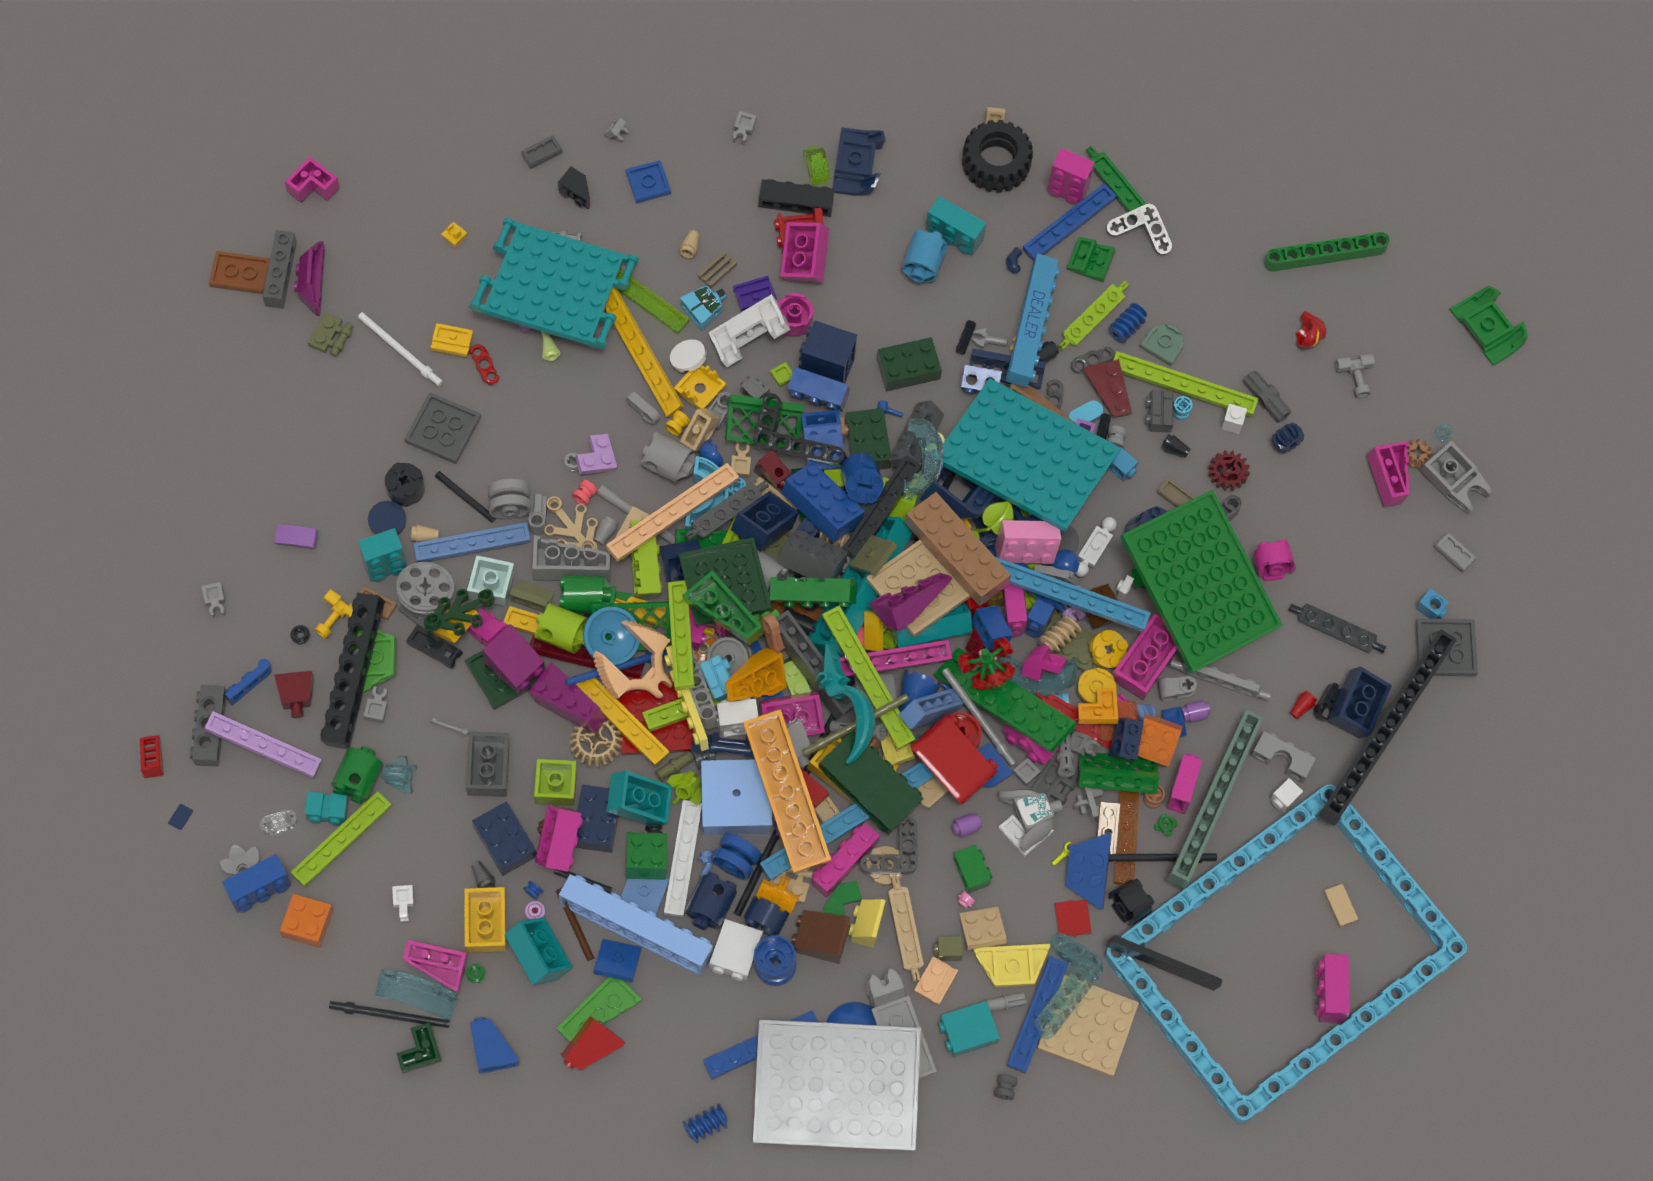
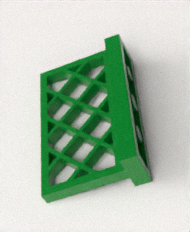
M734 394L727 398L726 406H728L725 441L757 445L747 434L753 428L756 430L757 423H754L749 414L751 412H758L760 415L763 403L762 398ZM771 400L769 402V407H775L777 405V401ZM783 402L779 424L782 423L789 431L785 435L790 433L792 436L800 438L801 413L804 412L803 404ZM733 409H739L744 416L737 421L732 415ZM745 417L752 425L747 431L739 424ZM788 417L796 418V426L792 429L785 421ZM766 418V424L768 426L771 425L770 421ZM735 425L742 433L740 437H731V428ZM766 436L760 438V440H764L760 441V444L767 443L768 439ZM780 440L782 444L778 443V448H784L787 442ZM800 444L796 447V451H799Z
M669 601L592 604V614L596 609L618 607L625 609L638 623L645 626L648 625L643 621L651 614L657 620L651 628L655 629L661 623L667 634L663 635L670 639L666 647L671 646ZM657 607H666V613L661 618L653 613ZM637 608H644L647 611L642 619L633 613ZM609 634L605 636L606 640H610ZM639 643L637 651L647 649Z
M1085 752L1084 756L1079 754V787L1157 794L1160 776L1156 762L1139 756L1137 760H1123L1110 757V754L1095 753L1096 756L1094 757L1090 756L1087 752Z

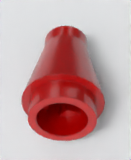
M1305 690L1303 693H1300L1289 713L1298 720L1315 706L1317 699Z

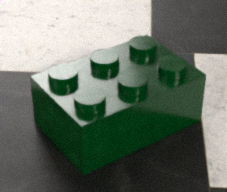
M932 337L881 348L877 351V362L886 392L940 380L942 369Z
M884 409L846 412L845 424L848 425L850 454H868L876 460L879 470L890 469L891 463L889 458L891 450Z

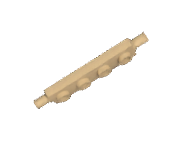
M899 876L891 877L893 889L888 891L901 959L904 970L911 971L912 980L916 982V978L917 981L921 980L919 969L924 966L909 891L907 887H901Z

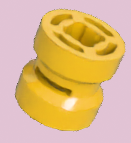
M677 410L673 414L672 420L666 422L665 428L674 436L679 437L683 433V428L687 427L691 420L686 414Z

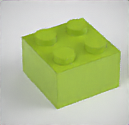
M537 759L534 792L535 804L575 806L576 761Z

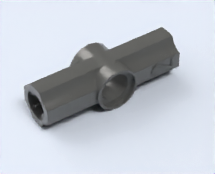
M1256 370L1250 372L1243 379V382L1254 393L1255 397L1259 398L1257 403L1262 408H1266L1278 422H1282L1291 414L1292 411L1282 401L1276 387L1268 384Z

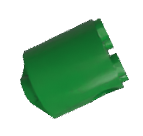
M565 575V577H561L560 588L564 592V596H560V607L575 613L592 614V604L610 603L611 586L604 576Z
M362 746L360 749L348 748L331 783L333 787L332 792L351 797V801L357 804L368 800L383 767V762L375 757L376 752L365 746Z

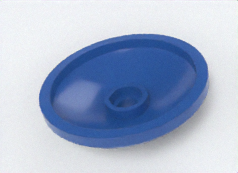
M849 1002L840 1005L830 1014L826 1022L876 1025L871 1013L873 1008L860 1002Z

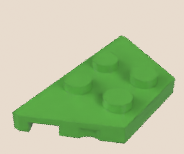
M379 629L363 693L394 677L396 674L397 638ZM363 630L358 633L357 637L363 634Z

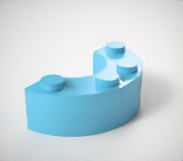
M696 456L693 482H700L719 469V467L706 458ZM727 487L686 515L685 529H692L691 523L727 499L729 497V488Z

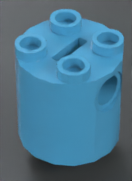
M920 229L915 230L901 266L904 274L911 280L918 283H930L936 280L947 250V243L942 239V234L936 231L930 233Z

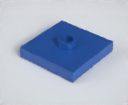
M603 939L595 964L594 974L633 982L642 947Z

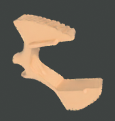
M622 621L621 624L630 631L629 633L652 653L651 668L641 679L629 680L603 654L595 651L593 653L594 663H596L595 667L597 672H599V676H601L602 683H604L603 686L606 687L605 689L608 690L609 694L611 693V696H614V699L619 698L629 690L640 689L650 692L656 698H662L663 694L658 689L659 682H663L669 688L672 687V681L664 672L662 656L670 639H667L666 636L651 627L649 628L640 623L637 624V622Z

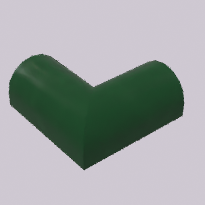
M430 1022L410 1028L415 1048L396 1053L402 1074L441 1062Z

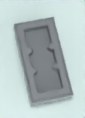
M1447 533L1435 545V548L1462 572L1477 558L1450 533Z

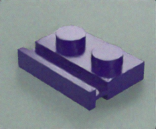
M769 276L733 286L741 312L771 294L777 300Z

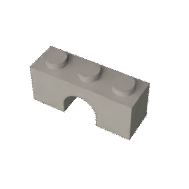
M1265 731L1251 757L1266 765H1269L1271 759L1276 756L1284 757L1289 763V769L1285 775L1302 784L1316 760L1310 752L1301 751L1293 743L1284 742L1278 739V736L1274 733H1267Z

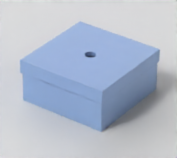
M701 761L702 823L704 835H724L725 833L734 835L770 834L772 828V809L756 761Z

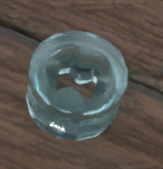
M1440 424L1435 432L1436 439L1440 442H1448L1453 434L1452 427L1448 424ZM1442 430H1446V436L1442 435Z

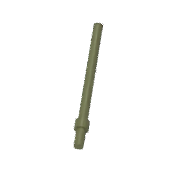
M907 694L874 710L875 719L908 702ZM856 721L824 738H818L815 740V743L802 749L805 756H808L819 749L821 751L827 748L828 744L847 735L852 730H856Z

